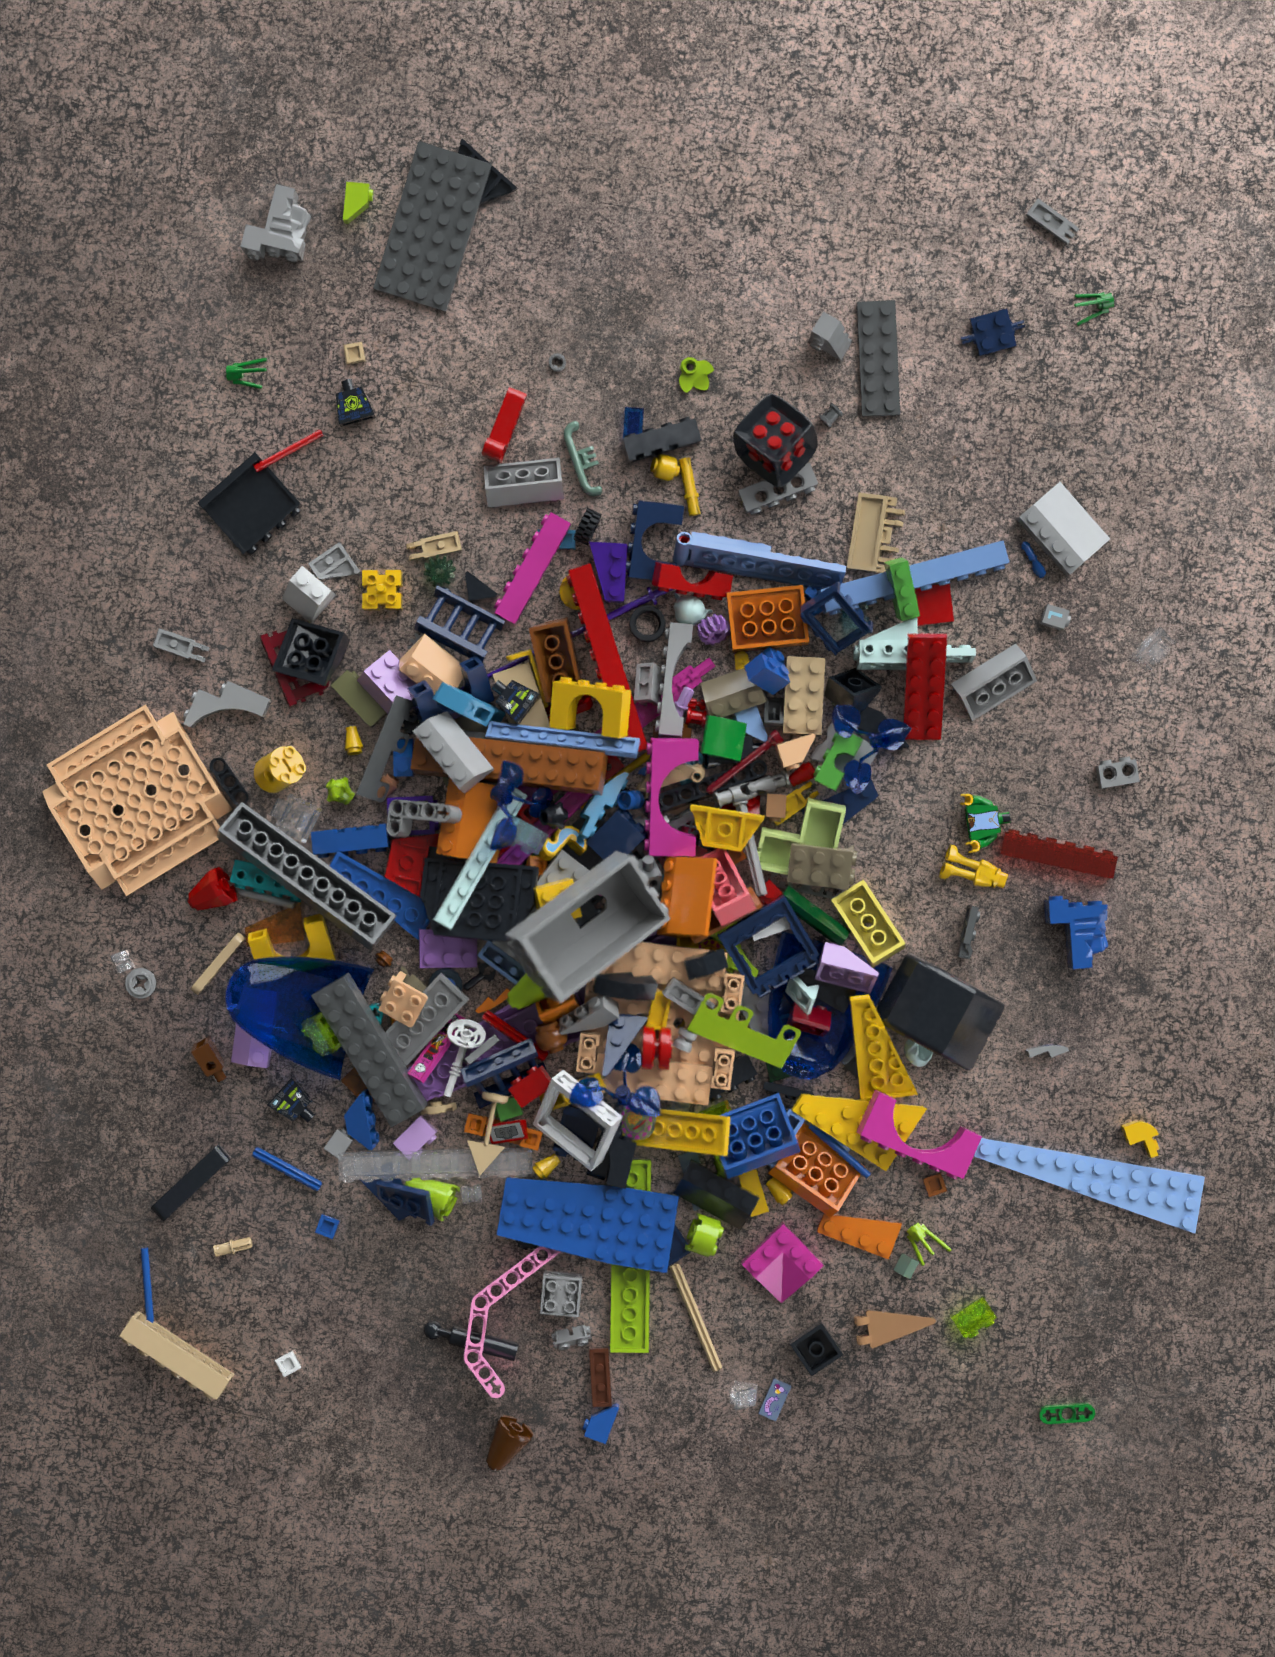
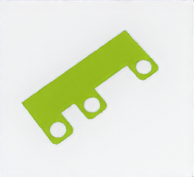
M711 993L705 995L687 1031L782 1069L801 1035L799 1029L785 1025L778 1037L774 1039L747 1028L754 1014L751 1009L741 1005L736 1006L729 1020L717 1015L724 1003L723 998ZM708 999H717L718 1006L715 1009L707 1008L706 1001ZM738 1011H746L748 1018L745 1021H738L736 1019ZM789 1029L793 1030L796 1034L795 1038L790 1041L785 1040L783 1037V1033Z

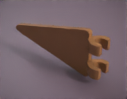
M867 1310L866 1316L854 1317L856 1326L867 1325L868 1335L856 1336L857 1344H869L871 1348H876L936 1323V1320L930 1317Z

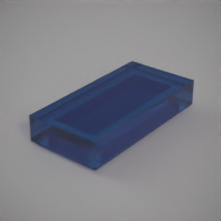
M625 407L623 438L628 434L635 433L637 435L643 433L644 408Z

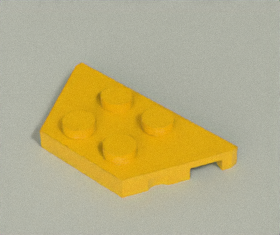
M695 804L690 805L697 830L700 833L702 845L707 847L741 852L765 818L764 815Z

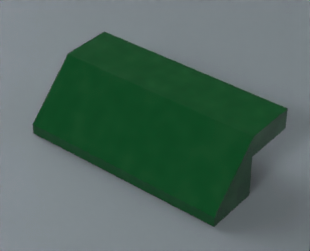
M788 886L784 889L780 897L783 895L786 897L796 916L831 942L840 946L846 941L851 931L792 887Z

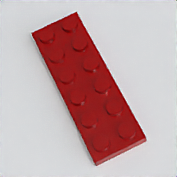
M908 634L902 733L904 740H941L947 634Z

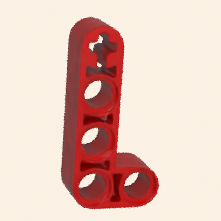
M511 387L508 388L491 434L484 444L482 450L483 457L499 463L502 462L525 404L527 393Z

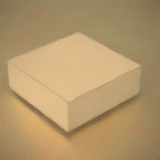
M362 342L343 345L347 365L366 362Z

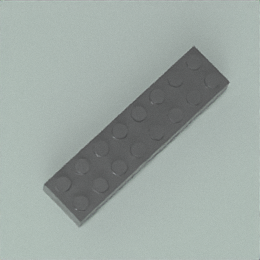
M350 973L317 990L312 995L314 1001L391 1128L424 1110L428 1102L414 1079L407 1074L409 1072Z

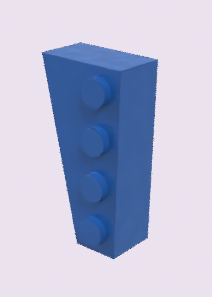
M387 824L311 832L313 854L318 855V858L330 857V853H336L337 850L345 855H349V851H356V854H366L369 849H375V852H386L387 848L391 846L390 836L386 830Z

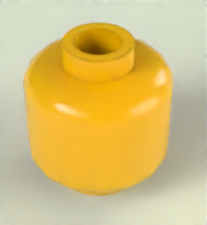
M659 454L653 458L650 471L658 479L671 481L674 476H678L680 466L675 457Z

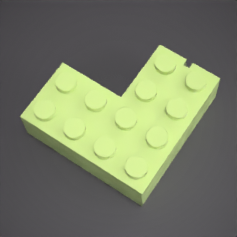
M808 798L800 834L762 827L757 847L762 870L788 875L792 843L838 848L846 806Z

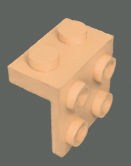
M400 971L397 976L393 975L388 983L390 988L388 992L384 991L379 1000L382 1003L378 1010L408 1027H413L428 997L404 983L403 981L407 974Z

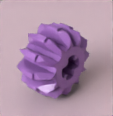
M713 614L711 617L707 616L706 619H702L701 623L697 625L698 636L705 645L711 644L713 646L715 643L720 644V641L726 640V636L730 635V625L722 615L717 616Z

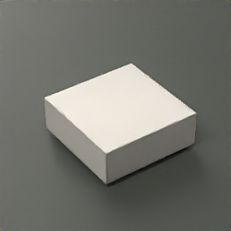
M293 1351L275 1360L283 1377L301 1369Z

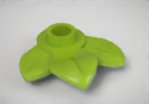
M692 357L685 358L680 365L682 374L679 377V384L682 390L688 393L694 386L698 390L707 391L709 388L707 375L714 371L713 366L706 360L697 361ZM692 364L694 368L689 371L686 366Z

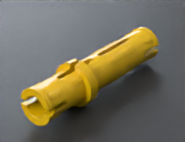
M691 458L679 459L685 490L684 500L687 502L689 516L700 515L699 493L696 492Z

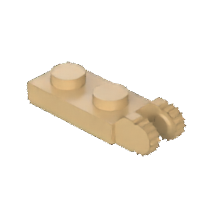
M458 531L406 544L407 549L422 546L423 550L422 553L411 554L409 556L410 561L462 551Z

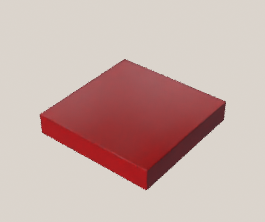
M950 584L943 586L932 585L931 589L921 591L920 588L914 589L920 616L917 617V626L954 622Z

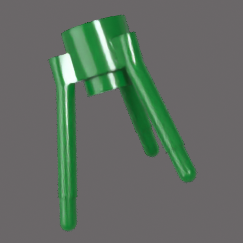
M1112 293L1075 294V298L1096 299L1075 303L1074 307L1096 304L1097 309H1101L1077 322L1078 326L1102 314L1109 313V309L1114 308Z
M267 358L227 365V381H233V384L262 389V385L240 379H243L244 373L266 372V368L243 369V367L265 362Z

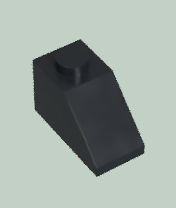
M723 948L685 958L684 961L689 980L707 976L728 967Z

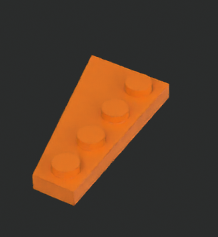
M823 1213L817 1232L889 1260L902 1223L833 1215L830 1218Z

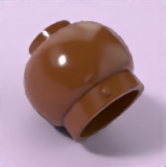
M558 1019L555 1022L542 1023L535 1027L536 1044L542 1051H549V1054H553L564 1049L563 1045L567 1043L568 1034H560Z

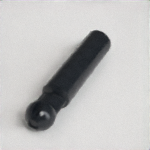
M429 1321L425 1324L423 1332L427 1338L433 1340L444 1337L448 1339L450 1345L465 1348L468 1329L453 1326L450 1330L444 1329L437 1321ZM471 1330L470 1340L472 1343L478 1344L481 1341L482 1333ZM485 1334L483 1353L514 1361L519 1343Z

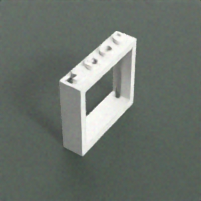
M562 1070L552 1078L533 1125L592 1171L603 1162L622 1116L566 1071ZM560 1092L606 1128L596 1152L550 1116Z

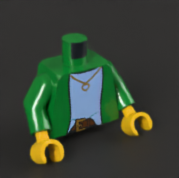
M960 794V796L965 797V802L960 803V805H964L969 836V842L966 845L970 844L972 846V850L968 851V853L977 852L979 849L989 846L997 839L998 833L1001 832L1000 824L1011 823L1010 813H998L997 805H993L991 800L982 796Z

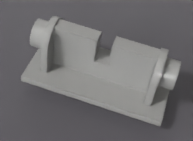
M585 1325L572 1327L573 1335L569 1334L568 1328L555 1331L552 1334L553 1341H557L553 1342L554 1348L566 1350L572 1345H588L589 1342L593 1341L590 1327Z

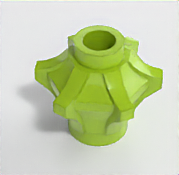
M347 777L336 780L332 778L326 784L328 789L326 800L328 802L337 801L347 805L355 795L349 787Z

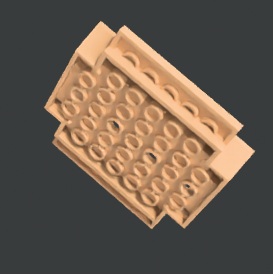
M144 705L47 764L56 782L42 791L48 808L85 869L102 890L117 881L125 895L128 896L219 841L217 833L220 825L216 820L233 810L214 777H211L192 746L194 744L174 712L156 722L147 705ZM184 764L190 769L189 773L185 776L179 772V768ZM149 785H154L157 789L153 796L148 795L146 792ZM116 805H121L124 809L123 814L120 816L115 815L113 812ZM83 825H88L91 829L90 834L87 836L81 834L80 830Z
M640 942L599 973L632 972L634 977L652 975L658 983L657 990L663 991L674 977L703 997L711 993L723 998L724 1003L717 1015L729 1020L735 1007L741 1005L744 975L725 973V969H722L710 975L689 980L684 963L685 958L713 950ZM595 977L586 983L584 1003L599 995L592 991ZM610 997L618 1003L620 1014L637 1015L643 1013L648 1019L652 1000H627ZM710 998V999H708L709 1001H711L712 1003H714V1004L716 1005L715 1008L718 1006V1000H717V999H715V998ZM671 1001L666 1028H671L672 1058H670L669 1071H662L657 1068V1058H654L652 1070L642 1069L643 1029L646 1027L645 1024L635 1040L631 1042L623 1057L614 1066L613 1071L606 1079H603L607 1088L603 1093L708 1105L710 1088L730 1090L735 1050L700 1035H697L696 1040L692 1042L690 1053L674 1047L673 1042L678 1038V1031L680 1029L675 1027L674 1020L682 1018L685 1021V1025L682 1028L688 1029L695 1015ZM740 1011L736 1013L737 1020L739 1019ZM609 1024L605 1027L581 1031L576 1066L577 1072L594 1074L600 1072L602 1077ZM655 1030V1039H658L659 1031Z

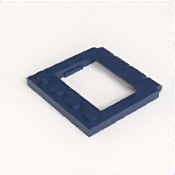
M784 895L718 934L741 975H744V981L753 995L757 993L759 998L771 992L768 987L769 985L777 989L788 981L785 977L787 974L792 980L804 973L802 965L805 964L809 970L819 964L817 959L819 953ZM786 917L791 930L798 942H801L804 950L754 978L742 954L740 955L735 946L781 918Z

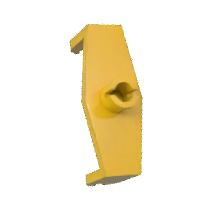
M527 649L506 656L507 661L528 655L544 708L548 707V704L545 702L532 650Z

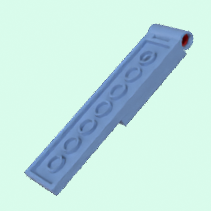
M687 532L679 533L673 554V562L677 563L678 566H692L791 585L814 587L819 590L830 587L838 581L842 584L846 572V566L838 563H827L820 560L805 559L800 556L794 557L782 553L770 552L771 546L763 543L747 542L745 540L714 536L707 533L692 532L691 535Z

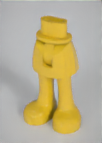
M949 845L945 860L974 869V872L944 862L940 869L939 878L947 879L949 876H959L973 881L975 886L992 888L997 886L1004 888L1008 874L1001 872V869L984 859L980 861L969 859L961 855L955 845Z

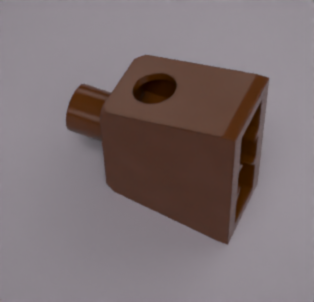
M211 1036L195 1043L191 1053L205 1076L209 1077L212 1075L216 1083L224 1080L226 1075L222 1069L225 1062Z

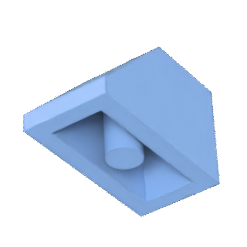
M757 706L734 713L735 717L732 720L747 723L746 735L762 742L768 740Z

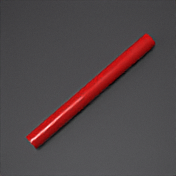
M321 429L253 466L255 471L259 472L324 436Z

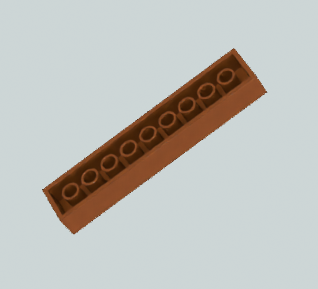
M416 736L410 769L415 774L449 778V775ZM468 737L494 768L481 782L603 795L608 757L604 752Z

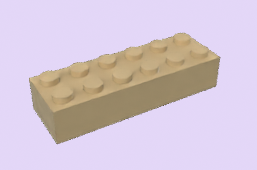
M139 1311L132 1316L120 1334L125 1344L128 1346L134 1345L139 1349L138 1352L145 1357H152L155 1359L154 1362L162 1368H169L172 1370V1375L177 1378H184L190 1387L194 1389L199 1388L203 1391V1395L211 1400L213 1398L217 1400L234 1376L232 1372L155 1321L152 1323L146 1320V1316Z

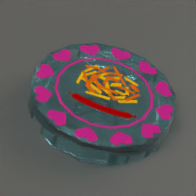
M631 1102L622 1109L621 1114L624 1118L621 1130L626 1136L632 1137L633 1140H643L652 1134L655 1128L656 1116L648 1104Z

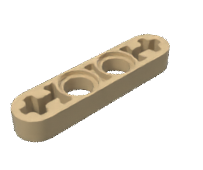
M238 932L194 983L191 990L196 995H199L243 944L246 938Z

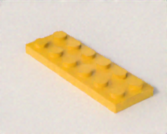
M626 1105L624 1106L623 1128H626V1133L622 1130V1135L627 1136L631 1133L633 1141L637 1143V1146L727 1156L729 1116L649 1107L641 1108L640 1106L634 1107L630 1105L629 1109H625ZM647 1108L649 1109L650 1114L646 1113ZM633 1112H640L641 1120L639 1119L636 1125L629 1124L628 1116H631ZM645 1120V1123L643 1125H641L635 1130L633 1129ZM649 1125H651L650 1131L647 1129ZM643 1132L647 1133L645 1137L642 1136Z

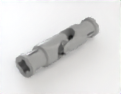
M781 771L780 774L761 777L755 782L750 781L730 787L727 791L714 792L713 800L716 807L721 809L722 806L730 803L746 801L758 795L774 792L775 789L784 786L787 788L790 786L789 777L785 771ZM746 787V794H743L741 789Z

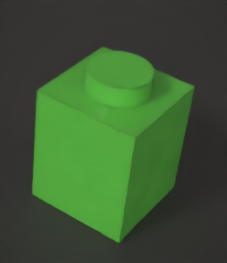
M512 1096L509 1097L508 1102L505 1104L496 1103L494 1114L496 1119L500 1118V1121H505L523 1115V1110Z

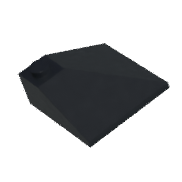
M292 618L272 671L326 686L344 658L350 639L344 632Z

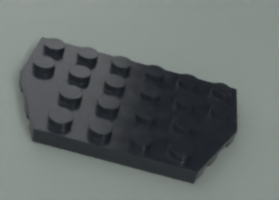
M425 858L420 896L435 936L510 942L506 934L523 922L535 906L533 888L537 887L538 866L489 863L450 930L433 919L466 861Z

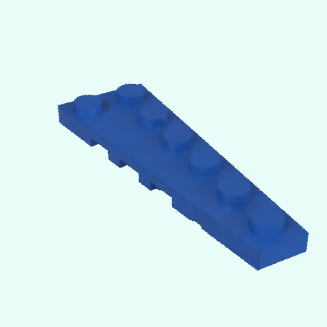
M337 850L329 866L396 915L395 922L419 940V929H426L430 922L422 899Z

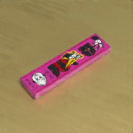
M455 1014L430 1040L407 1073L410 1077L422 1083L426 1081L452 1044L447 1035L449 1025L454 1021L465 1019L464 1017ZM457 1028L453 1030V1036L455 1035Z

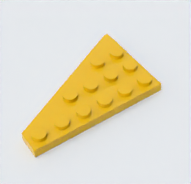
M801 1094L791 1109L884 1171H887L897 1156L895 1154L896 1150L891 1148L888 1150L882 1149L873 1140L871 1143L860 1139L861 1135L856 1132L870 1101ZM895 1103L893 1113L894 1126L904 1143L927 1110L924 1106Z

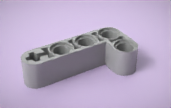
M393 800L388 808L386 830L391 836L405 838L411 833L413 819L454 824L461 820L462 811L457 806Z

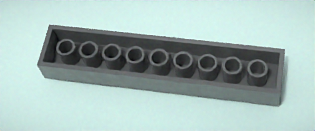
M243 802L238 805L218 829L217 838L368 950L372 951L394 924L396 919L394 913Z

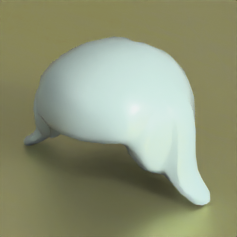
M677 593L674 594L676 598L674 604L675 618L678 623L693 624L695 626L702 619H705L707 614L713 612L712 609H705L703 602L695 596L687 595L680 597Z
M909 1039L904 1045L905 1056L914 1066H925L931 1060L932 1051Z

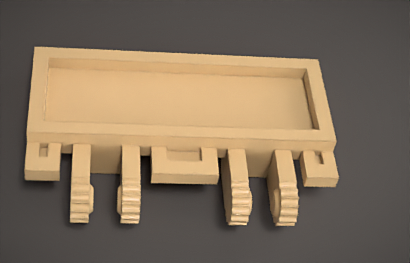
M867 493L858 494L847 569L875 573L886 572L885 565L878 563L894 559L882 558V551L899 553V548L881 545L882 543L890 544L893 529L892 527H884V525L903 527V522L887 520L888 514L905 515V510L887 508L888 505L896 506L897 498Z

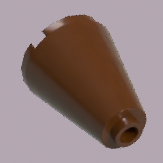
M508 1415L500 1417L486 1458L490 1469L494 1471L503 1470L531 1441L533 1432L525 1423L521 1426L516 1423L518 1419Z

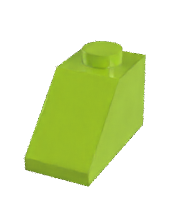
M346 182L343 212L345 224L352 222L369 207L370 201H373L374 190H371L369 183Z

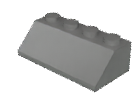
M560 458L484 466L488 507L564 499Z
M1014 644L951 683V686L966 713L974 721L1032 685L1037 679L1027 656L1017 644Z
M448 712L428 718L413 730L415 735L464 794L494 770Z

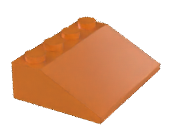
M803 585L726 593L732 653L765 650L768 647L774 649L809 644L808 624H805L800 617L801 605L805 603Z
M449 777L445 804L459 807L462 811V817L458 823H441L436 854L468 859L508 787L478 782L464 794ZM500 845L489 863L498 862Z
M666 858L660 903L667 907L669 911L667 914L670 920L657 929V934L674 938L708 936L717 858Z
M803 1123L795 1135L801 1152L778 1160L774 1168L771 1167L768 1174L831 1218L839 1211L861 1174L812 1132L808 1125Z

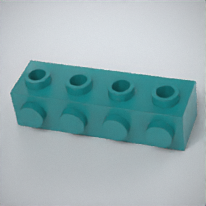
M235 859L230 882L234 883V887L245 889L246 886L253 887L252 891L264 894V890L272 892L271 896L282 898L283 895L291 896L290 900L301 902V899L251 862Z

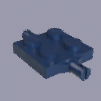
M1006 308L970 318L971 335L960 337L962 345L973 342L977 347L978 355L982 356L1017 346L1014 333L1015 330L1025 328V324H1023L1025 322L1022 320L1012 323Z

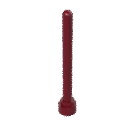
M777 730L772 731L766 742L706 788L707 793H713L772 746L775 747L785 742Z

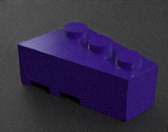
M589 542L605 602L624 603L627 544Z

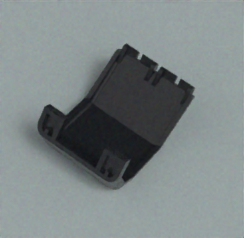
M909 952L904 957L876 1010L885 1027L961 1068L971 1070L979 1058V1053L981 1054L986 1045L988 1037L993 1032L997 1020L1001 1017L1005 1005L973 985Z

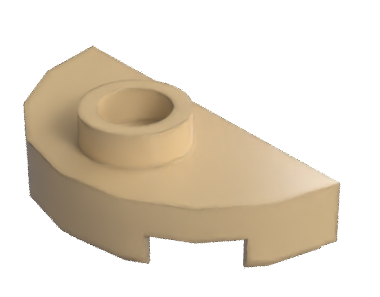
M442 1101L430 1102L431 1105L426 1106L419 1114L446 1113V1111L456 1110L457 1105L456 1102L442 1104Z

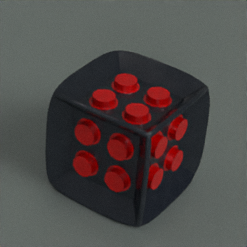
M772 393L765 396L740 421L733 433L734 447L738 457L756 474L778 488L786 485L809 462L818 447L816 429L811 421L787 401Z

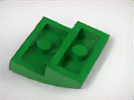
M707 715L701 753L713 757L741 761L747 723Z

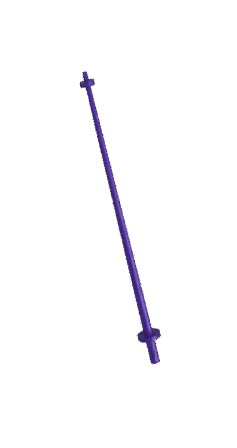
M647 587L648 594L608 613V620L610 621L651 600L656 605L658 603L655 598L668 592L659 591L658 589L651 591L650 587ZM584 625L572 631V638L584 633L583 631L587 630L586 626ZM528 655L520 657L487 674L488 679L493 677L492 674L509 669L528 660Z

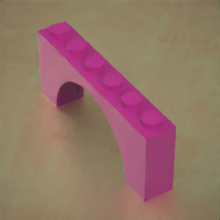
M650 738V743H647V755H650V762L646 763V774H649V782H646V793H649V801H645V812H648V820H645L644 827L645 831H648V839H644V850H647L650 856H695L696 836L678 831L664 820L659 808V791L664 779L674 768L689 761H698L699 741L696 738Z
M877 1090L874 1091L856 1131L861 1135L860 1139L871 1143L873 1140L878 1143V1147L885 1150L889 1148L896 1150L895 1154L905 1158L906 1155L913 1157L912 1161L920 1165L923 1162L930 1165L929 1168L934 1171L940 1172V1169L946 1171V1175L953 1179H957V1177L964 1179L982 1136L960 1126L952 1139L940 1147L926 1150L910 1147L901 1140L894 1126L893 1113L897 1100Z

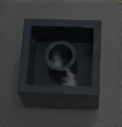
M821 1320L789 1340L790 1346L811 1377L843 1356L841 1349Z

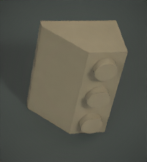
M745 668L700 683L705 704L711 716L725 717L767 702L764 689L748 680Z

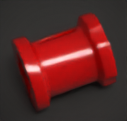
M688 708L685 724H697L704 728L707 711L700 712Z

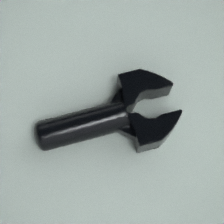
M482 963L478 966L479 973L466 982L463 988L468 991L482 980L490 982L494 979L496 970L489 975H483L485 968L490 965Z

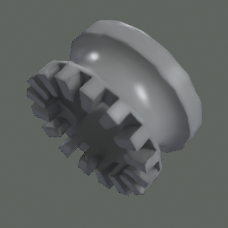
M555 353L551 355L549 367L553 371L560 372L565 368L566 360L562 354ZM558 358V360H562V366L558 368L556 365L553 366V359Z

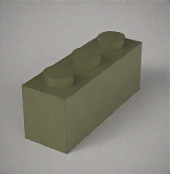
M346 670L331 686L373 728L387 713L359 684L357 679L360 676L354 670L352 672Z

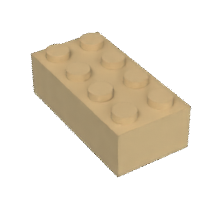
M787 656L785 666L789 671L790 683L784 687V724L782 734H815V736H821L825 658Z

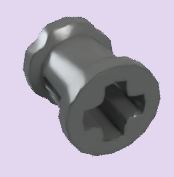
M833 403L829 405L830 407L823 415L820 414L818 416L821 422L828 428L832 427L833 422L839 416L842 417L844 415Z

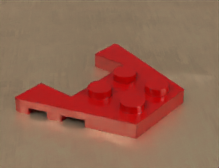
M439 834L392 839L384 877L421 898L420 892L425 858L428 856L429 846H438Z

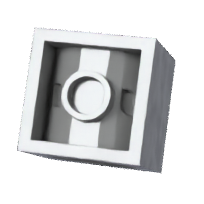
M544 1270L540 1314L579 1317L583 1273Z

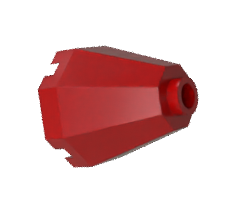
M220 866L208 871L189 892L188 903L191 908L199 911L226 906L238 900L234 884L230 887L228 883L230 877Z

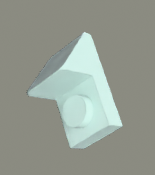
M797 976L792 980L789 979L785 992L808 1015L813 1007L819 985L807 987Z

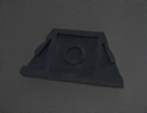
M461 139L458 150L459 154L489 163L464 139ZM493 165L480 205L517 190V187Z

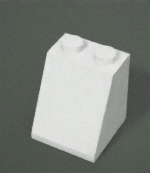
M301 566L289 580L282 600L308 622L313 623L336 594Z

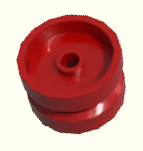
M644 1027L642 1046L643 1070H652L654 1058H657V1068L662 1071H669L670 1058H672L671 1028L661 1027L659 1038L655 1039L654 1027Z

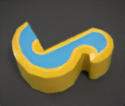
M564 825L565 828L563 830L558 828L551 839L546 838L539 847L538 853L543 860L551 861L562 847L567 844L577 855L581 856L587 848V841L578 837L580 832L573 826Z

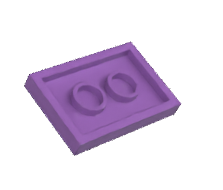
M419 929V968L477 967V940L439 937L433 934L432 929Z

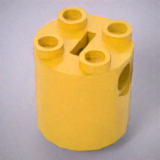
M280 747L265 755L256 763L254 778L262 790L268 793H277L296 783L306 771V766L301 755L294 747Z

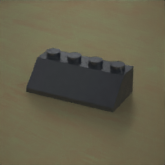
M692 1159L673 1194L740 1230L760 1199L755 1193Z

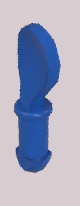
M1024 541L1021 547L1028 556L1029 561L1033 562L1032 570L1034 574L1039 578H1044L1046 575L1045 568L1038 561V556L1032 550L1031 544Z

